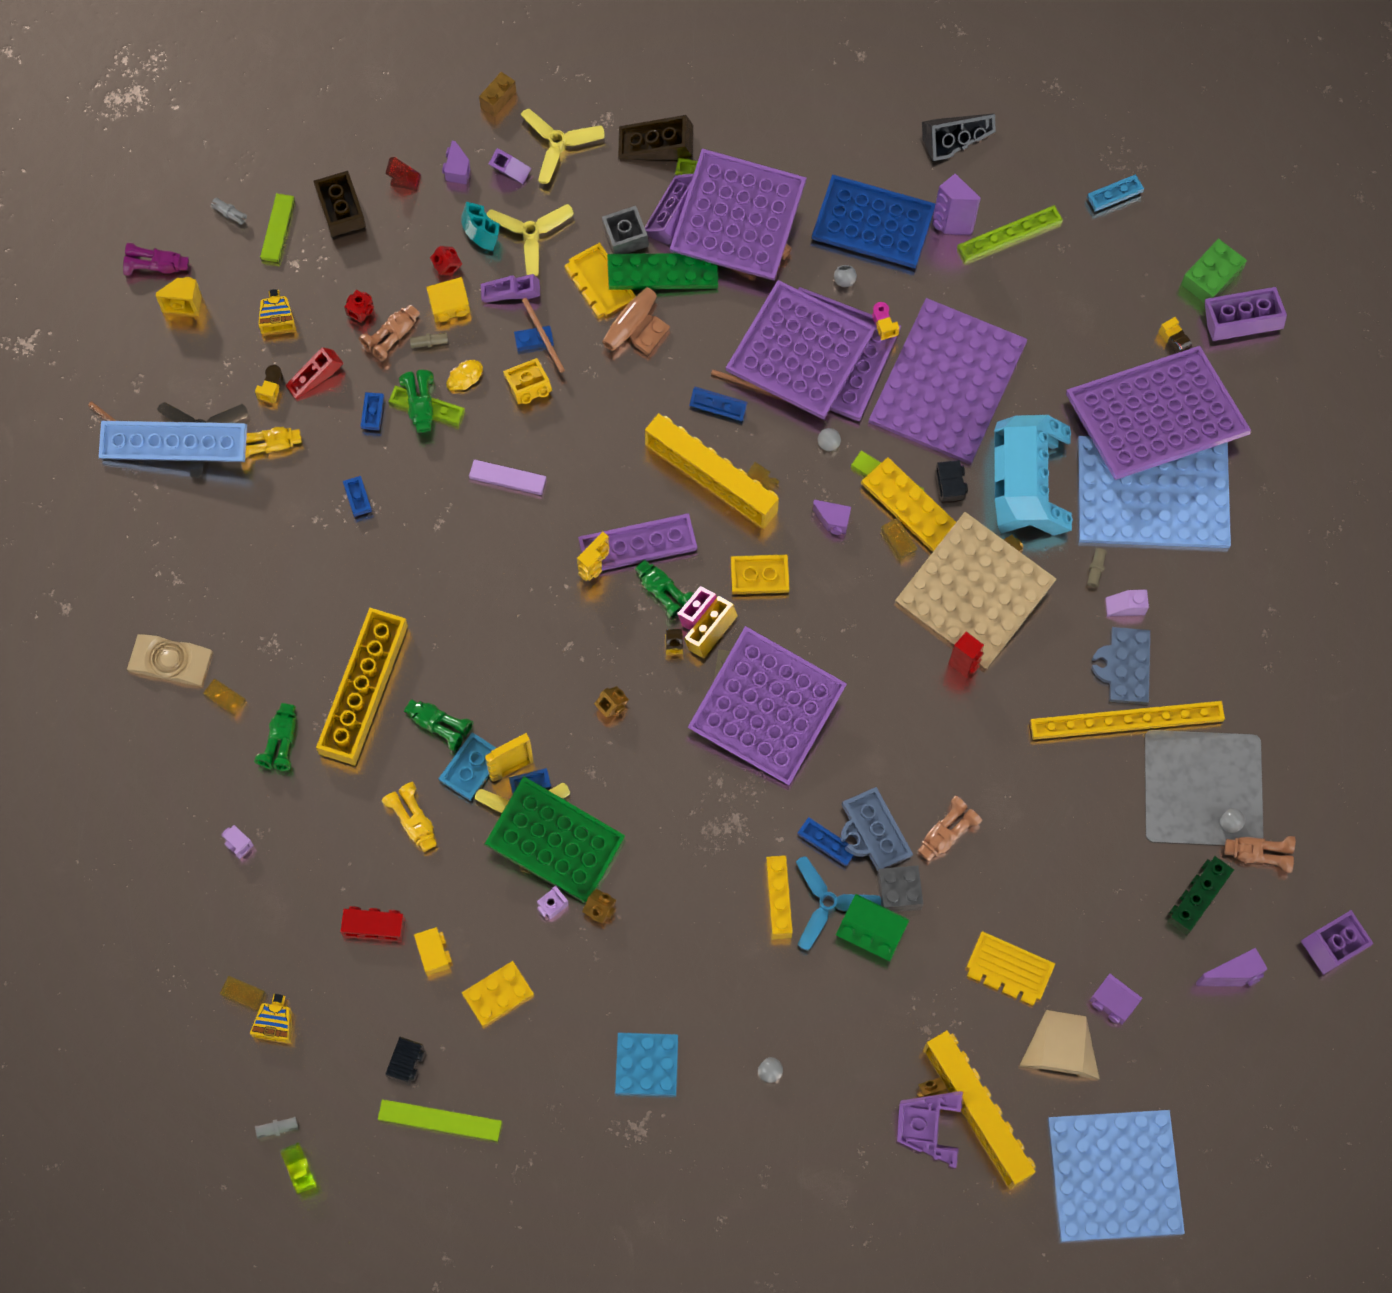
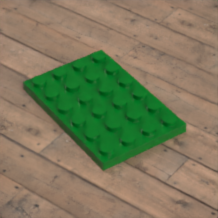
M523 776L484 845L586 904L588 897L598 886L625 835Z

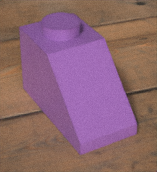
M814 500L812 510L826 530L831 531L835 535L846 534L851 507Z

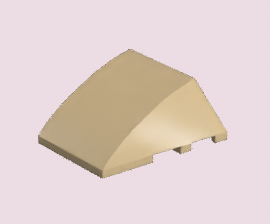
M1046 1010L1019 1067L1053 1070L1099 1080L1086 1016Z

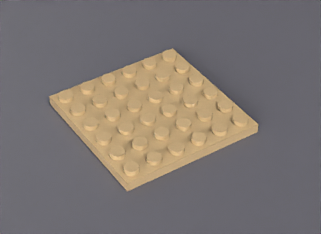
M964 512L896 598L895 602L952 645L956 644L965 631L984 644L982 651L984 655L979 665L987 670L1052 587L1056 578L968 513Z

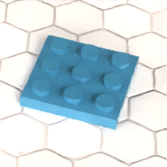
M618 1033L615 1094L676 1096L678 1035Z

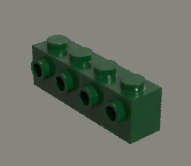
M1216 856L1211 861L1209 859L1206 860L1201 867L1204 870L1200 876L1196 874L1190 883L1193 887L1190 891L1185 890L1179 898L1182 901L1180 905H1174L1168 913L1171 916L1168 922L1185 935L1191 932L1235 870Z

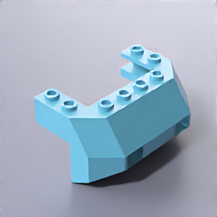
M1049 415L1013 416L997 422L994 430L995 507L1000 534L1029 525L1053 536L1072 531V513L1049 502L1048 447L1051 449L1059 448L1058 440L1067 445L1071 444L1070 426Z

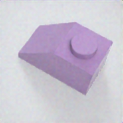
M1127 590L1105 598L1107 617L1145 615L1149 608L1147 590Z

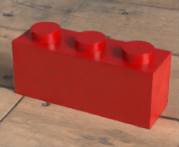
M965 631L954 645L948 664L967 678L970 673L974 674L980 667L979 664L984 655V652H982L984 644Z
M350 906L349 909H343L340 932L345 937L402 941L405 917L398 910L381 912L380 909L369 908V911L361 910L360 907Z

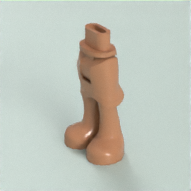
M412 305L402 308L401 311L390 315L388 321L375 334L370 336L364 333L359 337V341L368 352L373 353L375 358L384 361L388 357L387 352L397 340L400 341L412 328L420 312ZM387 334L390 335L382 344L378 345Z
M958 796L951 800L952 808L948 815L942 821L939 820L928 832L922 842V846L918 850V853L927 861L949 850L952 843L969 826H977L982 822L981 817L974 810L969 809L952 830L947 829L968 809L965 802Z
M1287 836L1282 842L1266 841L1265 838L1240 837L1234 840L1226 839L1224 854L1233 855V858H1237L1244 863L1273 864L1281 867L1286 873H1292L1294 865L1293 856L1264 854L1263 850L1292 855L1295 850L1296 839L1294 836Z

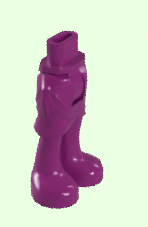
M127 242L123 261V274L126 276L132 275L134 269H148L164 274H171L180 270L187 271L189 257H183L179 253L156 248L149 250ZM135 257H145L152 259L151 261L136 259Z

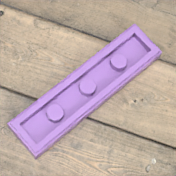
M478 460L473 461L469 474V479L541 496L546 482V476Z

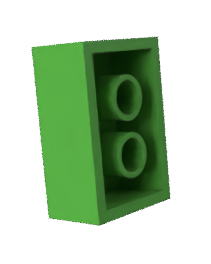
M1218 238L1184 275L1181 285L1205 303V299L1220 296L1243 271L1247 260Z

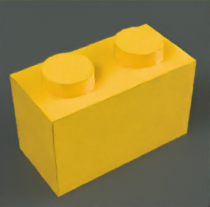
M437 927L414 934L427 976L450 969L448 963L452 962L449 951H444L442 945L446 943L443 932L439 933Z

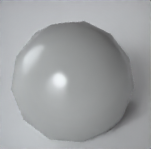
M842 265L837 267L834 272L835 282L841 287H850L856 281L857 274L852 266Z
M834 428L822 430L817 438L820 448L825 451L836 450L841 443V436Z
M1231 808L1222 815L1219 821L1225 831L1235 833L1242 829L1245 818L1241 811Z
M773 1057L766 1058L758 1067L759 1077L768 1083L776 1082L783 1073L781 1062Z

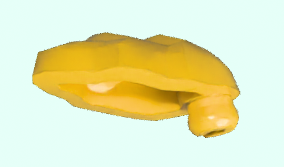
M466 360L460 363L458 367L450 372L446 382L447 389L450 391L468 389L479 380L483 365L478 360Z

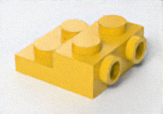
M537 358L503 371L504 377L518 404H528L532 399L539 396L546 397L549 392H552L550 380Z
M604 532L577 557L578 575L584 581H590L593 577H598L602 572V560L609 554V536Z

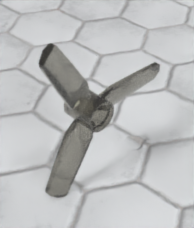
M165 402L157 408L159 413L173 422L236 423L248 416V411L243 404L214 415L207 422L203 419L195 420L193 417ZM191 461V477L198 478L202 476L204 461Z

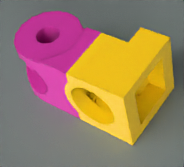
M884 302L876 303L873 307L872 317L880 339L885 340L898 336L900 327L898 322L892 323L889 315V306Z

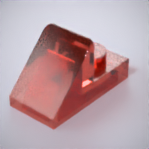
M396 157L389 158L385 174L392 178L390 185L417 190L421 174Z

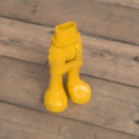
M274 427L270 430L247 433L246 444L263 440L265 443L246 445L245 459L250 455L260 452L268 454L272 451L294 447L293 444L302 443L300 429L291 430V428Z
M409 782L402 786L398 792L412 812L411 818L406 812L397 792L389 793L382 798L381 802L385 807L392 808L401 820L400 823L408 836L417 846L421 847L423 852H426L437 845L434 839L433 826L415 800L416 786L414 782Z

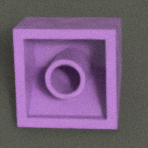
M1109 974L1090 1001L1094 1008L1106 1012L1111 1021L1122 1025L1143 998Z

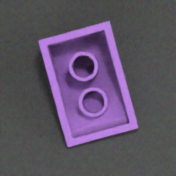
M1352 910L1301 940L1323 975L1374 944Z
M1254 948L1204 973L1197 980L1196 984L1197 986H1244L1246 984L1252 986L1264 977L1263 973L1267 970V967L1257 949Z

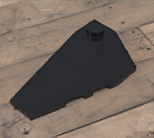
M994 113L941 118L922 122V139L932 161L950 158L954 156V153L968 148V145L996 132Z

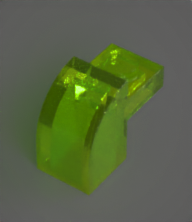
M298 1142L280 1150L297 1195L316 1187L313 1172L300 1143Z

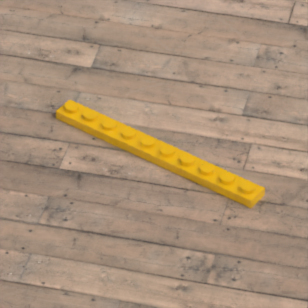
M1222 701L1036 718L1030 720L1032 739L1035 740L1223 722L1225 716Z

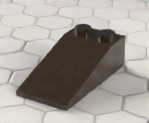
M687 115L619 126V159L676 160L678 158L693 157V124Z

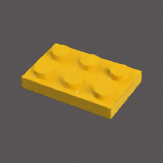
M788 555L731 556L732 595L789 593Z
M513 961L461 992L482 1027H485L534 996V993Z

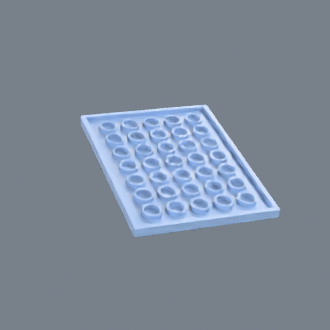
M1079 436V543L1230 548L1228 442L1114 480L1091 437Z

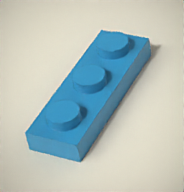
M1135 174L1088 193L1087 198L1096 212L1143 193L1144 188Z

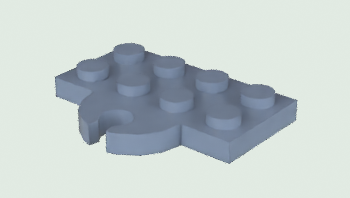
M1112 627L1111 645L1099 648L1092 658V661L1104 660L1106 667L1101 668L1098 665H1092V671L1102 682L1110 684L1109 702L1148 705L1150 630Z
M877 787L842 802L841 805L849 821L846 822L841 831V842H844L849 836L854 837L857 841L855 845L849 844L846 846L845 850L860 857L869 855L877 871L889 868L913 856L910 847Z

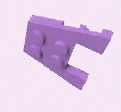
M958 1091L901 1100L897 1141L919 1152L928 1153L934 1156V1159H940L949 1163V1166L957 1168L959 1148L938 1144L940 1109L961 1112L963 1092Z

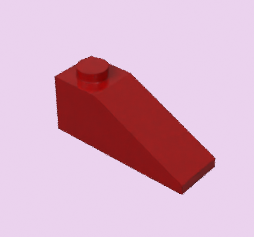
M322 347L285 386L295 399H298L331 377L344 363L334 350Z

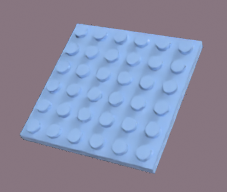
M1170 1110L1048 1117L1061 1242L1185 1234Z

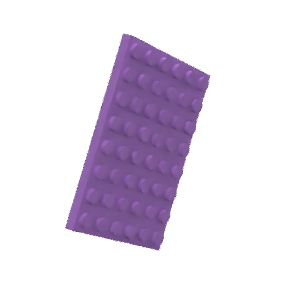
M926 298L868 423L971 465L1028 339Z
M1200 346L1067 389L1066 391L1069 401L1114 480L1250 435L1251 429Z

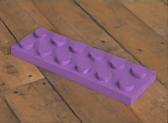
M689 513L603 531L609 536V554L602 560V571L640 563L644 560L650 561L696 551L697 544ZM602 532L578 537L581 552Z

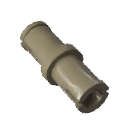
M447 332L438 334L426 333L424 336L410 337L411 348L425 346L431 348L432 345L448 344Z
M1095 549L1093 562L1089 566L1090 575L1087 585L1090 587H1099L1101 574L1105 569L1103 566L1107 554L1105 549Z

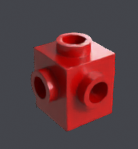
M440 246L430 257L439 275L452 276L462 265L453 247Z
M356 290L353 295H349L344 308L347 316L362 323L367 315H371L374 305L372 297L368 293Z

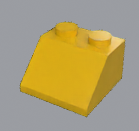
M191 277L176 278L156 292V298L163 313L199 316L202 295L196 279Z
M462 277L426 287L435 322H445L449 318L463 317L470 313Z

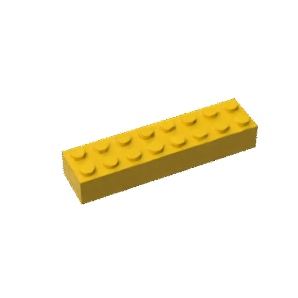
M658 413L646 427V446L763 529L777 514L779 498L772 490L768 491L758 480H752L748 477L744 470L735 468L728 459L718 456L713 448L704 446L700 439L690 436L683 427H677L669 417H663Z
M369 608L317 743L316 749L319 755L356 766L408 628L406 618Z
M946 1030L928 1041L923 1051L939 1077L942 1078L949 1093L963 1092L961 1112L1006 1185L1011 1190L1033 1176L1036 1172L1034 1170L1036 1168L1035 1163L1024 1154L1023 1150L1025 1148L1023 1144L1013 1136L1012 1132L1014 1131L1008 1121L1005 1122L1001 1117L1002 1111L1000 1107L991 1101V1093L986 1086L983 1087L979 1081L980 1076L976 1069H971L968 1064L969 1058L964 1051L961 1052L957 1044L959 1043L953 1033L950 1034Z

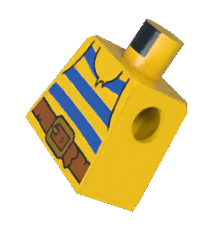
M270 290L268 292L269 298L262 299L260 302L259 328L261 334L296 330L287 297H280L279 290Z
M274 994L272 1004H261L250 1031V1035L253 1038L291 1044L292 1010L289 1007H284L286 996Z

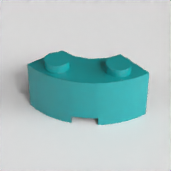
M466 202L461 215L464 231L481 248L493 251L498 239L500 224L487 216L484 206Z

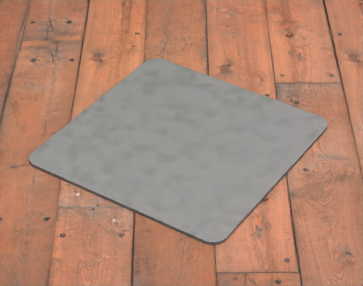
M1149 730L1145 734L1147 839L1151 842L1221 846H1225L1226 839L1234 840L1240 837L1263 839L1260 738L1252 734ZM1231 808L1241 811L1245 818L1244 826L1235 833L1225 831L1219 821L1222 815Z

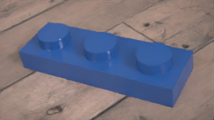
M694 387L689 406L743 421L748 402Z
M809 817L797 833L798 836L845 867L854 857V855L845 850L849 843L846 841L841 842L840 837Z

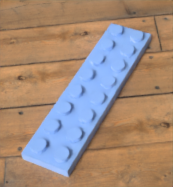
M101 421L99 458L245 462L247 424Z

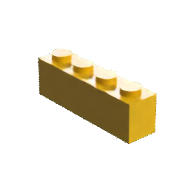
M786 856L766 857L772 940L792 938V921Z

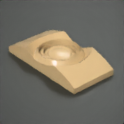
M138 634L127 671L202 687L212 650L191 643L171 641L159 636Z

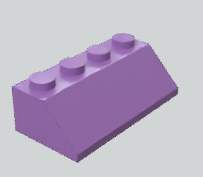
M694 174L675 175L645 226L649 237L666 245H671Z
M956 174L939 186L932 222L937 230H941L944 234L971 235L974 230L981 198Z
M1276 287L1205 299L1207 327L1212 341L1284 329L1287 314Z

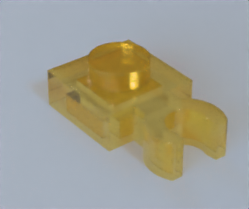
M754 462L747 473L748 477L752 480H758L768 491H774L770 487V483L779 484V480L769 478L770 471L757 462Z

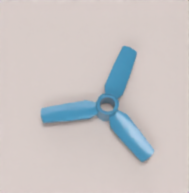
M804 856L799 858L796 864L812 893L820 899L819 908L813 912L798 942V946L801 949L809 950L826 924L828 914L834 912L836 908L841 911H847L855 894H843L836 897L834 893L828 892L826 884L809 859ZM860 895L881 906L880 896ZM830 899L833 905L827 907L823 904V901Z

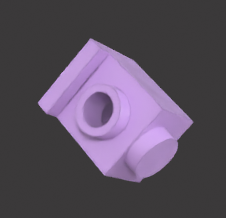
M235 825L227 828L221 835L226 841L224 843L230 851H234L238 859L254 846L251 840Z
M554 886L551 891L537 901V910L543 917L547 916L551 920L568 906V900ZM554 900L555 903L553 905L547 904L548 901Z

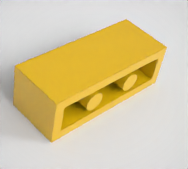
M719 596L714 600L684 638L689 651L702 658L707 656L738 616L731 602Z

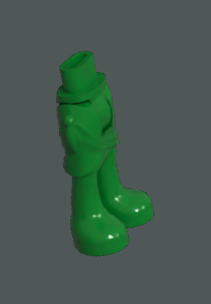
M418 370L416 372L421 396L419 397L416 394L414 373L406 372L399 377V383L401 387L407 389L409 419L413 421L417 433L431 431L433 407L428 385L433 383L434 375L428 370Z
M644 560L635 568L642 581V585L661 601L667 609L666 615L670 620L678 618L679 611L694 593L687 592L684 594L674 585L675 582L664 571ZM665 590H667L675 598L679 605L674 603L664 593Z
M411 699L404 709V712L410 715V719L432 734L437 733L448 741V748L453 752L459 750L463 742V736H467L473 727L472 720L467 718L457 719L447 715L446 712L439 710L434 704L423 703L422 701L416 702ZM443 722L453 727L459 733L452 731L446 727H443L442 725H440V723Z
M281 703L280 709L276 711L269 724L270 732L267 738L266 749L264 753L255 756L254 762L257 765L271 769L273 766L279 771L290 770L291 761L288 760V751L296 726V714L294 713L296 706ZM281 741L278 756L274 760L277 742Z

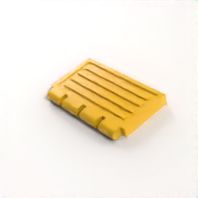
M600 242L568 259L569 263L564 266L570 277H574L573 281L578 289L583 291L582 295L590 306L593 305L591 308L598 318L603 316L608 318L623 310L636 297L631 289L609 290L607 252Z
M527 733L492 750L491 753L485 756L491 781L501 780L534 763L531 743Z
M982 931L966 969H969L967 977L980 982L982 976L986 978L983 984L997 990L1002 984L1004 985L1002 992L1014 998L1018 997L1019 992L1023 993L1020 1000L1034 1006L1036 1000H1041L1055 963Z

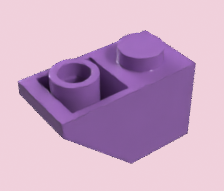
M452 141L451 147H448L446 151V158L448 159L447 163L443 164L442 173L445 174L446 181L467 184L471 169L470 161L456 141Z
M498 148L489 162L492 168L521 184H524L531 171L529 166Z

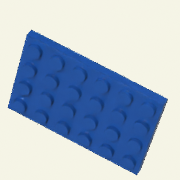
M832 174L811 239L916 269L936 204Z

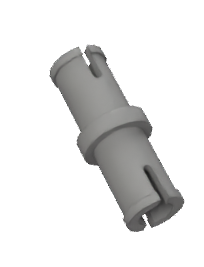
M214 198L212 202L216 204L211 203V208L221 212L224 217L233 219L240 225L245 222V220L241 219L247 218L245 213L235 209V206L232 204H227L219 198Z
M296 1117L281 1121L276 1119L272 1123L255 1126L257 1139L275 1134L280 1136V1133L298 1130Z

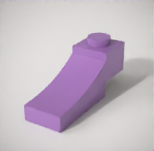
M534 274L519 278L512 275L481 284V300L484 303L506 299H531L540 296V280Z

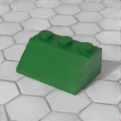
M855 894L836 936L890 961L910 920Z

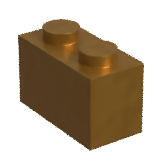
M500 72L479 96L480 108L495 117L516 93L515 80Z

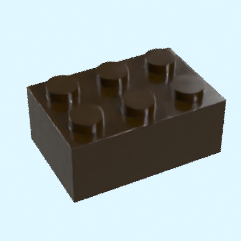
M348 171L313 181L331 237L366 227Z

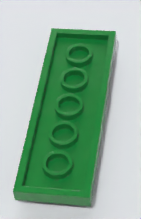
M678 253L607 254L609 290L645 288L718 289L717 264Z

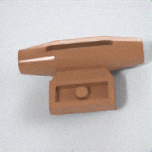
M645 288L628 303L615 319L602 341L608 350L614 351L630 337L633 345L648 356L670 329L669 325L657 316L648 315L657 298L653 290Z

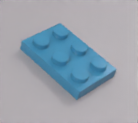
M472 732L438 778L439 781L467 800L472 801L476 792L489 777L485 756L496 749V747Z

